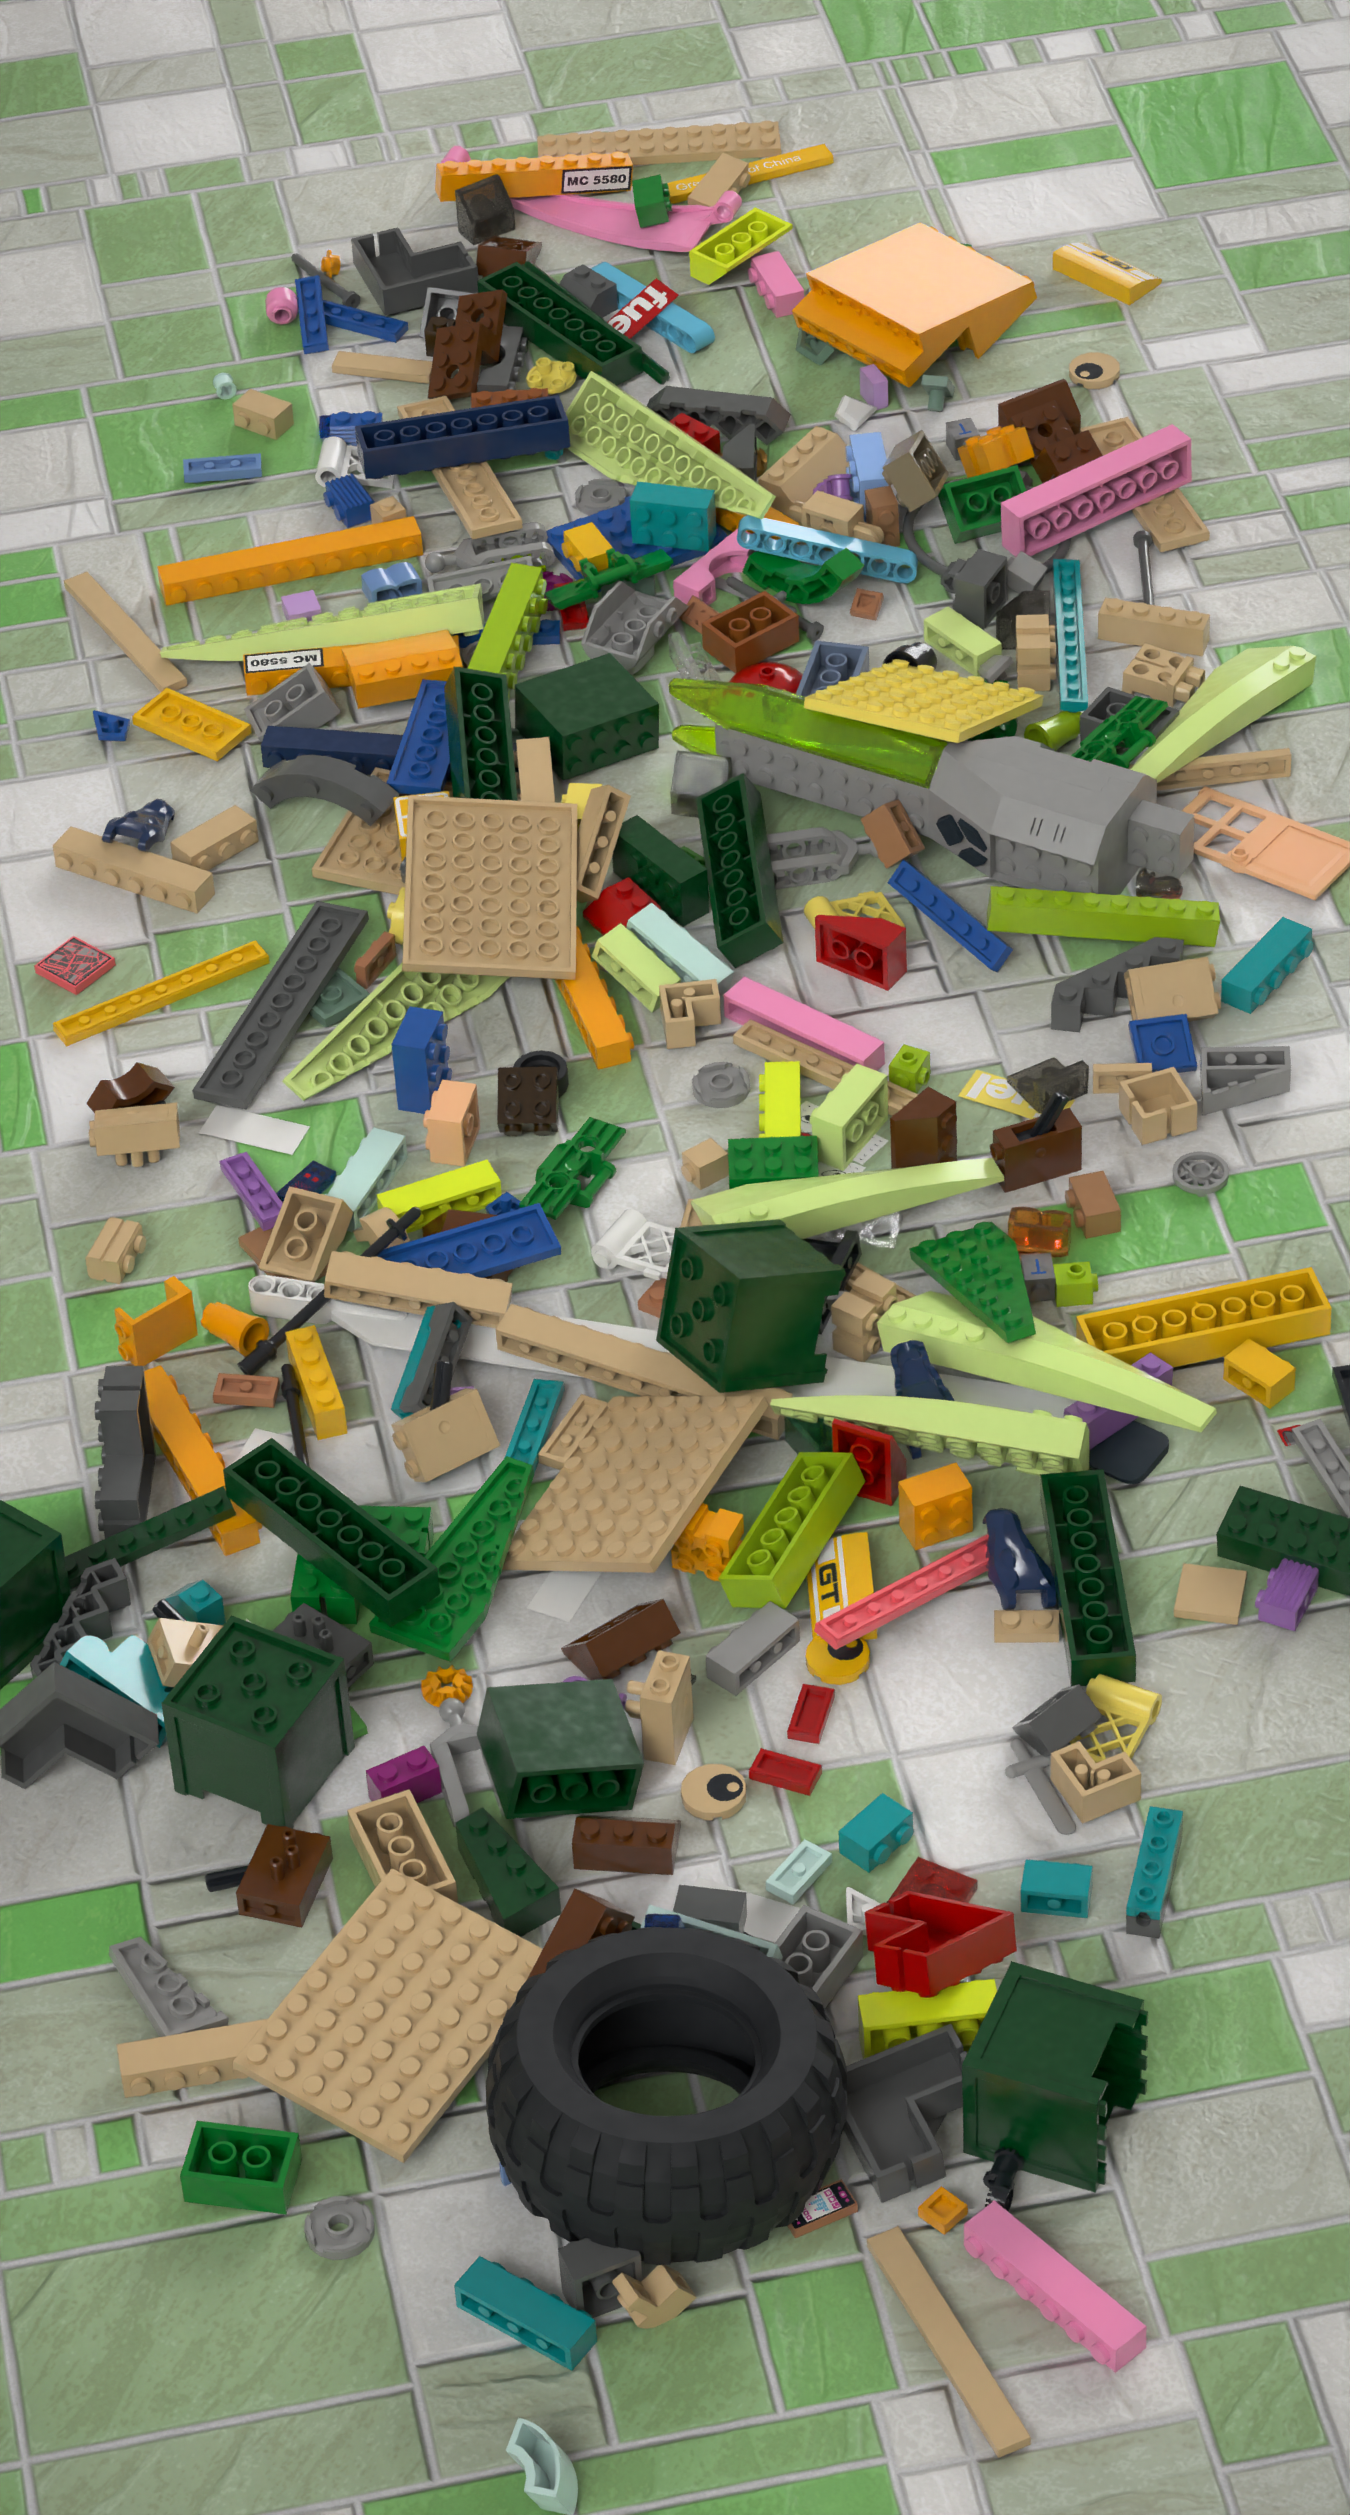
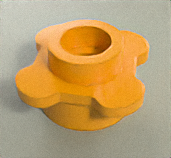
M327 250L326 257L322 258V272H326V275L332 278V275L339 274L340 257L332 255L331 250Z

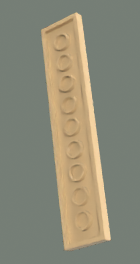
M778 121L537 136L538 158L545 155L560 157L567 154L578 156L590 153L612 154L619 151L628 153L633 165L713 161L717 160L722 153L738 159L781 155Z
M447 396L397 406L400 419L455 411ZM487 461L483 463L461 464L457 467L447 466L432 470L472 540L523 528L520 515Z

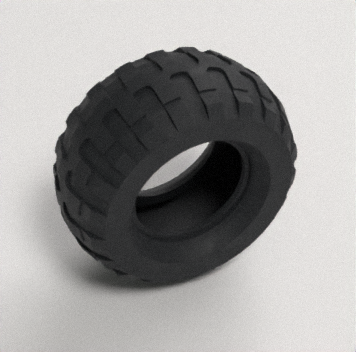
M646 1927L618 1934L611 1933L588 1940V1944L578 1949L566 1950L547 1962L545 1973L531 1976L517 1992L516 2000L504 2016L503 2023L497 2032L488 2058L486 2112L489 2135L498 2159L505 2169L508 2180L512 2182L525 2208L534 2216L548 2219L551 2231L563 2239L572 2242L588 2238L590 2241L603 2246L639 2251L641 2261H644V2264L671 2265V2262L695 2261L699 2263L722 2258L723 2254L736 2249L747 2250L768 2240L772 2229L790 2225L804 2211L805 2204L810 2197L817 2194L836 2158L840 2147V2137L846 2124V2063L819 1996L812 1988L799 1983L798 1973L790 1965L781 1959L768 1957L760 1951V1947L738 1938H728L715 1934L712 1931L695 1928ZM669 2071L696 2074L714 2079L732 2087L739 2096L724 2106L697 2114L652 2116L611 2106L602 2102L594 2093L601 2086L623 2077L648 2072Z

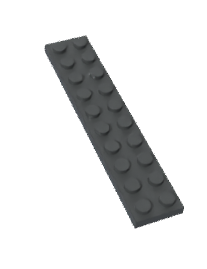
M316 901L193 1088L194 1099L245 1110L248 1108L369 920L368 911Z

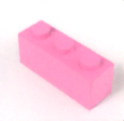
M776 251L750 257L751 268H748L749 280L751 283H755L759 296H763L767 308L772 310L776 318L792 315V310L804 298V289L780 252Z

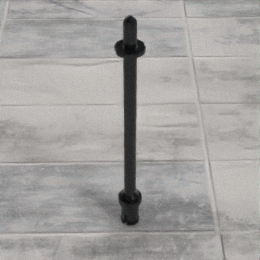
M412 1207L397 1222L389 1218L386 1221L389 1229L360 1256L377 1257L396 1238L405 1241L408 1238L405 1230L420 1217V1208ZM324 1289L269 1340H259L256 1343L257 1347L237 1364L245 1375L253 1376L269 1360L273 1362L277 1358V1349L286 1341L285 1332L299 1329L331 1299L324 1297Z

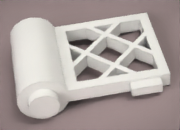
M328 437L323 441L315 475L316 481L322 487H326L325 483L327 480L340 479L341 476L345 477L346 474L350 475L348 473L357 470L361 474L355 476L362 485L392 489L395 475L386 476L388 479H365L360 460L357 461L352 457V455L358 456L356 446H348L339 437Z
M627 1209L592 1247L591 1254L593 1260L602 1268L612 1269L618 1264L641 1271L645 1277L655 1280L667 1279L669 1263L665 1268L653 1263L670 1259L672 1249L669 1245L673 1244L675 1229L649 1222L640 1212L634 1209ZM650 1233L662 1236V1238L645 1242ZM666 1247V1251L651 1255L649 1253L651 1249ZM645 1252L646 1256L635 1259L630 1257L632 1254Z

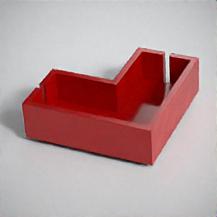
M906 1891L888 1900L889 1903H882L864 1912L868 1951L874 1952L877 1984L891 1987L896 1992H915L923 1998L937 1996L939 1991L948 1986L960 1984V1980L970 1975L981 1973L983 1968L991 1964L1000 1963L1004 1960V1957L1017 1951L1014 1913L1010 1911Z

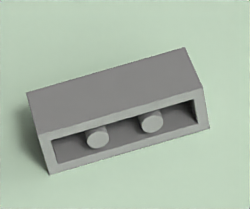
M769 1601L761 1609L756 1610L739 1628L733 1629L729 1636L718 1646H714L709 1650L706 1655L707 1678L737 1696L800 1642L799 1619Z

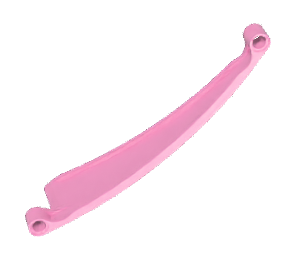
M454 146L449 150L441 163L446 161L468 162L471 158L466 149L461 146ZM725 191L714 206L672 205V211L668 212L669 222L640 228L635 204L607 201L574 194L496 199L532 217L582 235L626 246L672 252H689L695 248L711 224L730 222L742 205V199L739 194L734 191Z

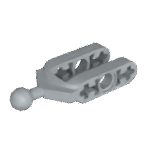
M530 522L522 524V529L473 540L472 538L463 539L455 550V554L445 556L439 552L428 554L425 559V566L432 573H437L449 565L457 564L458 567L467 569L487 565L491 560L497 563L502 561L501 558H504V561L515 555L526 557L527 554H531L533 566L546 569L553 565L555 554L552 546L546 543L548 536L545 527L541 523ZM534 532H538L536 539H532ZM520 534H524L523 538L525 541H522ZM509 536L516 537L515 542L512 544L503 543L504 539ZM494 538H497L499 545L495 546ZM486 540V541H487V543L485 544L486 547H481V546H480V545L482 544L481 541ZM541 552H545V553H546V554L544 555V558H543V559H540V558H539L540 555H541Z
M824 827L767 834L772 870L775 873V889L831 882L839 878L840 875L849 874L859 855L871 854L879 858L872 841L857 844L839 830L830 831ZM790 844H799V846L794 849L787 848ZM798 868L806 869L800 874L793 873Z
M448 1698L441 1703L439 1714L444 1721L450 1724V1728L430 1743V1752L439 1765L442 1793L453 1827H456L455 1822L470 1814L452 1755L478 1749L481 1751L502 1816H505L476 1734L478 1726L463 1724L462 1718L465 1713L463 1703L456 1698Z

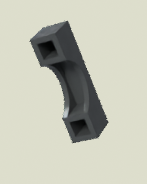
M503 326L498 365L481 370L477 382V392L516 390V382L520 381V367L524 366V353L528 352V337H524L523 327Z

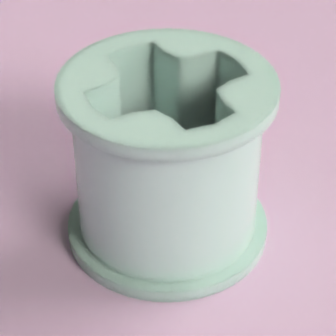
M219 373L214 377L213 385L217 390L219 398L226 400L236 394L237 389L230 374Z

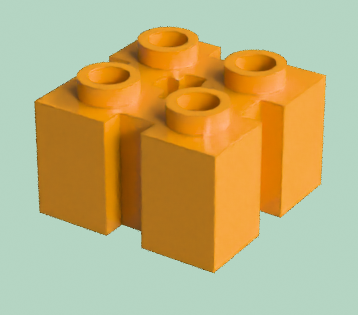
M1013 424L1003 428L998 426L986 431L987 435L971 437L965 440L966 445L957 448L967 478L1008 468L1035 456L1025 427L1015 428Z
M702 1503L671 1549L672 1568L696 1574L700 1570L704 1572L707 1578L719 1581L718 1578L742 1542L740 1539L744 1534L743 1515L721 1508L717 1513L709 1511L708 1505Z

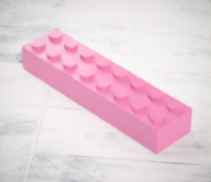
M1171 424L1002 502V546L1015 557H1017L1020 551L1033 556L1192 482L1191 438Z

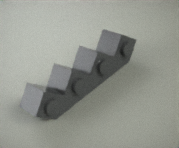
M674 386L664 387L651 397L647 404L648 408L667 421H670L680 413H684L709 427L714 425L729 440L749 424H755L756 436L766 445L784 433L791 416L772 397Z
M1154 937L1056 984L1051 1002V1030L1080 1032L1084 1014L1113 1016L1117 998L1128 999L1124 973L1128 969L1183 961L1184 940Z
M116 1558L84 1570L80 1577V1585L76 1591H72L62 1608V1616L58 1623L53 1624L44 1639L43 1649L39 1655H35L30 1664L33 1680L53 1662L60 1664L66 1651L80 1638L91 1635L104 1640L113 1636L109 1612L131 1605L127 1578Z

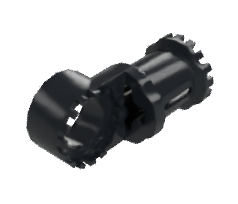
M1002 2147V2149L995 2151L993 2157L995 2162L991 2170L985 2173L983 2182L989 2188V2191H992V2193L987 2194V2196H990V2199L986 2198V2202L990 2204L995 2200L1009 2212L1014 2195L1015 2184L1013 2180L1017 2171L1022 2170L1025 2161L1022 2156H1019V2153L1015 2154L1016 2150L1011 2152L1010 2148L1005 2149Z

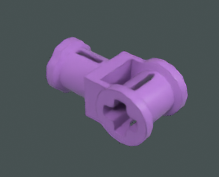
M851 474L828 476L823 482L817 484L813 489V494L817 490L824 491V493L854 501L853 496H850L849 480L852 479Z

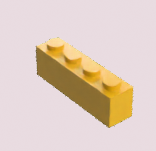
M315 1325L285 1332L288 1359L293 1366L295 1378L299 1382L300 1392L317 1440L347 1434L345 1407Z

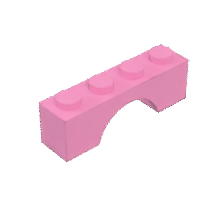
M736 529L673 580L674 597L687 605L692 595L710 605L716 600L715 578L727 573L742 572L748 556L756 551L739 545L737 541L738 529Z

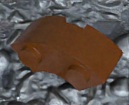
M136 1062L131 1070L123 1076L113 1080H100L86 1104L94 1113L96 1110L153 1105L160 1100L164 1101L175 1087L158 1068Z

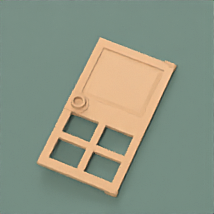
M1204 786L1198 792V796L1182 810L1194 815V823L1209 828L1199 840L1194 842V854L1220 863L1222 866L1230 868L1233 872L1246 873L1312 900H1316L1350 867L1349 841ZM1210 800L1231 807L1219 821L1197 814ZM1242 812L1263 820L1250 833L1228 826ZM1220 833L1241 841L1227 854L1206 847Z

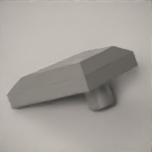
M994 655L980 665L978 673L987 683L992 684L996 679L1003 680L1007 677L1005 670L1014 661L1009 656Z

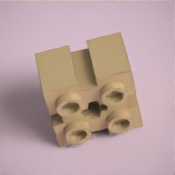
M1048 614L1016 615L1017 687L1031 688L1035 691H1050V680H1056L1054 625H1049Z
M865 1270L852 1283V1290L849 1293L845 1291L831 1305L832 1324L837 1327L832 1332L833 1350L860 1362H865L872 1354H876L879 1351L882 1343L877 1322L892 1304L898 1302L895 1282Z

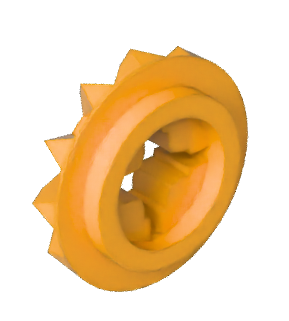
M453 1665L448 1669L438 1666L436 1672L427 1671L426 1679L421 1680L423 1698L429 1704L440 1707L441 1703L448 1698H456L464 1703L469 1699L473 1691L472 1677L466 1674L464 1668L456 1670ZM452 1682L453 1687L447 1685L443 1688L441 1687V1683L449 1684Z

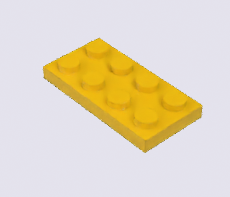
M169 688L164 689L132 716L134 725L215 761L220 760L252 733L251 724Z

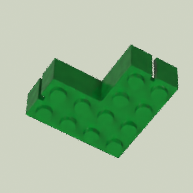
M359 1506L423 1557L432 1547L434 1530L431 1507ZM297 1553L290 1595L292 1612L305 1603L322 1613L320 1597H325L327 1616L339 1624L357 1625L360 1602Z

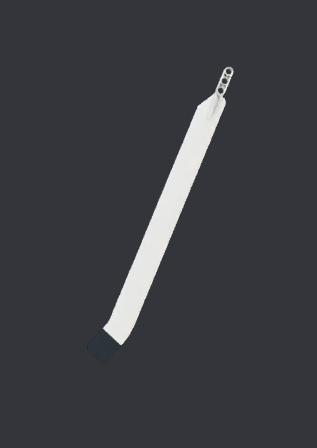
M269 1275L255 1276L249 1281L248 1285L251 1310L261 1316L291 1320L324 1289V1284ZM330 1299L307 1323L327 1324L333 1321L373 1346L411 1351L424 1315ZM556 1316L567 1322L584 1325L592 1330L612 1334L620 1339L640 1343L645 1347L670 1353L656 1341L657 1331ZM471 1324L459 1359L581 1377L498 1350L496 1328ZM827 1357L825 1368L828 1371L825 1374L823 1383L774 1387L792 1393L793 1397L835 1395L896 1396L894 1387L895 1374L892 1366ZM939 1374L944 1386L948 1388L954 1400L958 1402L1033 1413V1410H1044L1050 1412L1052 1417L1064 1418V1409L1076 1402V1400L1018 1385ZM1134 1420L1089 1450V1468L1094 1470L1104 1469L1105 1475L1120 1482L1138 1484L1146 1479L1168 1453L1169 1439L1162 1432Z

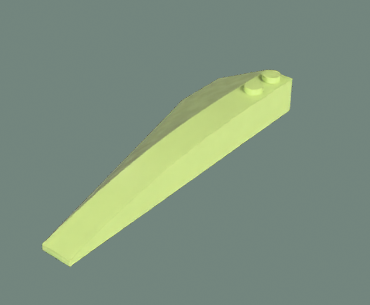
M1296 646L1249 648L1214 669L1181 708L1176 719L1156 739L1155 744L1148 747L1130 770L1146 774L1156 779L1157 783L1312 685L1316 656Z
M401 963L282 1082L299 1098L305 1101L392 1052L391 1044L409 1006L443 1011L444 1023L489 999L510 977L402 971Z
M809 1396L771 1399L770 1403L772 1410L778 1415L817 1423L818 1418L824 1419L823 1422L831 1427L835 1418L892 1435L895 1441L900 1444L943 1453L944 1448H948L951 1454L959 1458L970 1460V1458H974V1455H977L987 1461L989 1465L1001 1467L1003 1463L1007 1462L1017 1466L1016 1471L1040 1476V1474L1089 1470V1428L1082 1418L1073 1415H1065L1064 1418L1052 1417L1050 1412L1044 1410H1033V1413L966 1402L901 1396Z

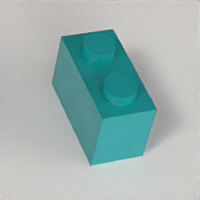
M884 1793L880 1794L838 1831L839 1853L870 1873L879 1864L885 1863L891 1853L899 1846L909 1842L914 1832L913 1812Z
M1025 1859L1021 1884V1912L1088 1918L1092 1894L1093 1866Z

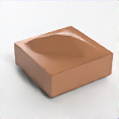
M857 588L850 609L851 616L876 621L884 599L883 593Z

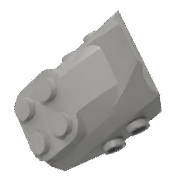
M618 581L593 606L581 645L590 659L611 653L633 675L653 657L654 645L675 624L689 606L676 597L672 596L669 600L635 591L624 582Z

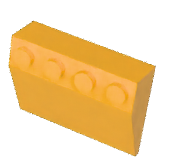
M448 629L342 649L358 709L416 698L423 679L447 681L454 666L463 668L458 648Z

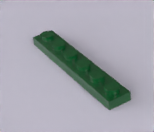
M224 1486L65 1556L70 1589L80 1585V1577L88 1567L116 1558L120 1567L237 1515L230 1499L226 1495Z

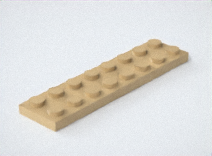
M1128 417L1080 428V433L1089 430L1103 456L1143 438ZM1179 488L1131 510L1144 530L1151 534L1152 541L1160 552L1171 551L1209 540L1210 531Z

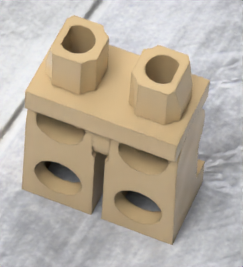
M1144 643L1136 654L1135 659L1130 662L1123 672L1122 691L1132 695L1135 692L1149 695L1152 699L1165 701L1168 703V706L1173 707L1177 700L1187 703L1195 693V687L1199 688L1205 681V670L1193 667L1194 658L1186 656L1184 658L1179 654Z

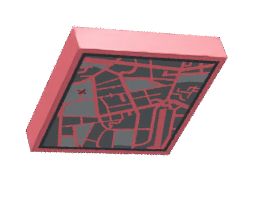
M73 936L34 965L36 974L78 995L116 964L114 957Z

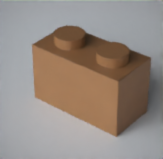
M891 485L865 490L866 523L882 529L884 541L881 544L899 547L898 502Z
M899 799L883 804L860 819L864 825L866 835L873 842L880 861L884 863L886 869L899 865L903 859L908 860L925 849Z
M1104 1171L1069 1177V1190H1065L1066 1204L1068 1208H1073L1075 1225L1077 1228L1081 1227L1085 1238L1121 1232V1209Z

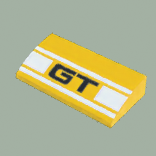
M1086 243L1068 244L1053 252V270L1127 305L1133 304L1162 283L1161 278Z
M867 1532L830 1538L808 1572L807 1585L813 1640L822 1639L814 1631L817 1622L874 1593ZM877 1629L861 1638L863 1640L877 1639Z

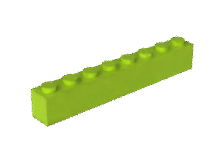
M991 886L987 907V931L1137 942H1146L1154 937L1184 940V945L1215 947L1220 924L1219 902L1096 894L1091 892L1081 893L1063 890L1053 891L1035 888Z

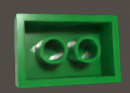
M1017 465L943 485L938 498L955 544L1002 532L1001 503L1026 491Z
M817 1136L728 1139L729 1189L746 1184L819 1177Z
M196 2121L180 2174L184 2202L286 2215L302 2162L299 2133Z

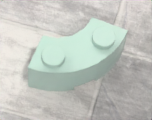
M518 2417L506 2452L525 2470L526 2482L524 2492L543 2510L573 2515L578 2497V2482L571 2460L542 2428L533 2422Z

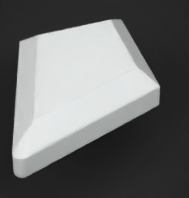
M845 395L842 397L834 417L855 431L877 410V407Z
M847 1887V1924L863 1930V1935H867L864 1912L880 1905V1903Z

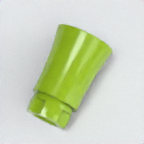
M1061 711L1045 720L1029 724L1025 728L1024 738L1042 743L1056 751L1080 734V715L1082 712Z

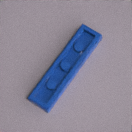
M320 276L295 279L304 354L329 350Z
M323 300L327 325L395 343L408 331V322Z

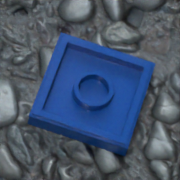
M1187 1014L1129 1021L1128 1027L1136 1063H1152V1073L1174 1067L1177 1073L1197 1070Z

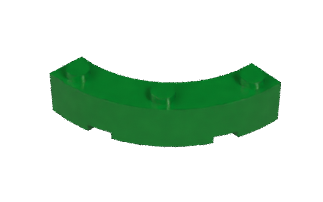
M847 548L825 561L823 565H809L795 559L756 551L748 556L742 572L764 590L770 588L776 592L785 591L787 593L786 601L798 604H814L831 597L854 581L865 565Z

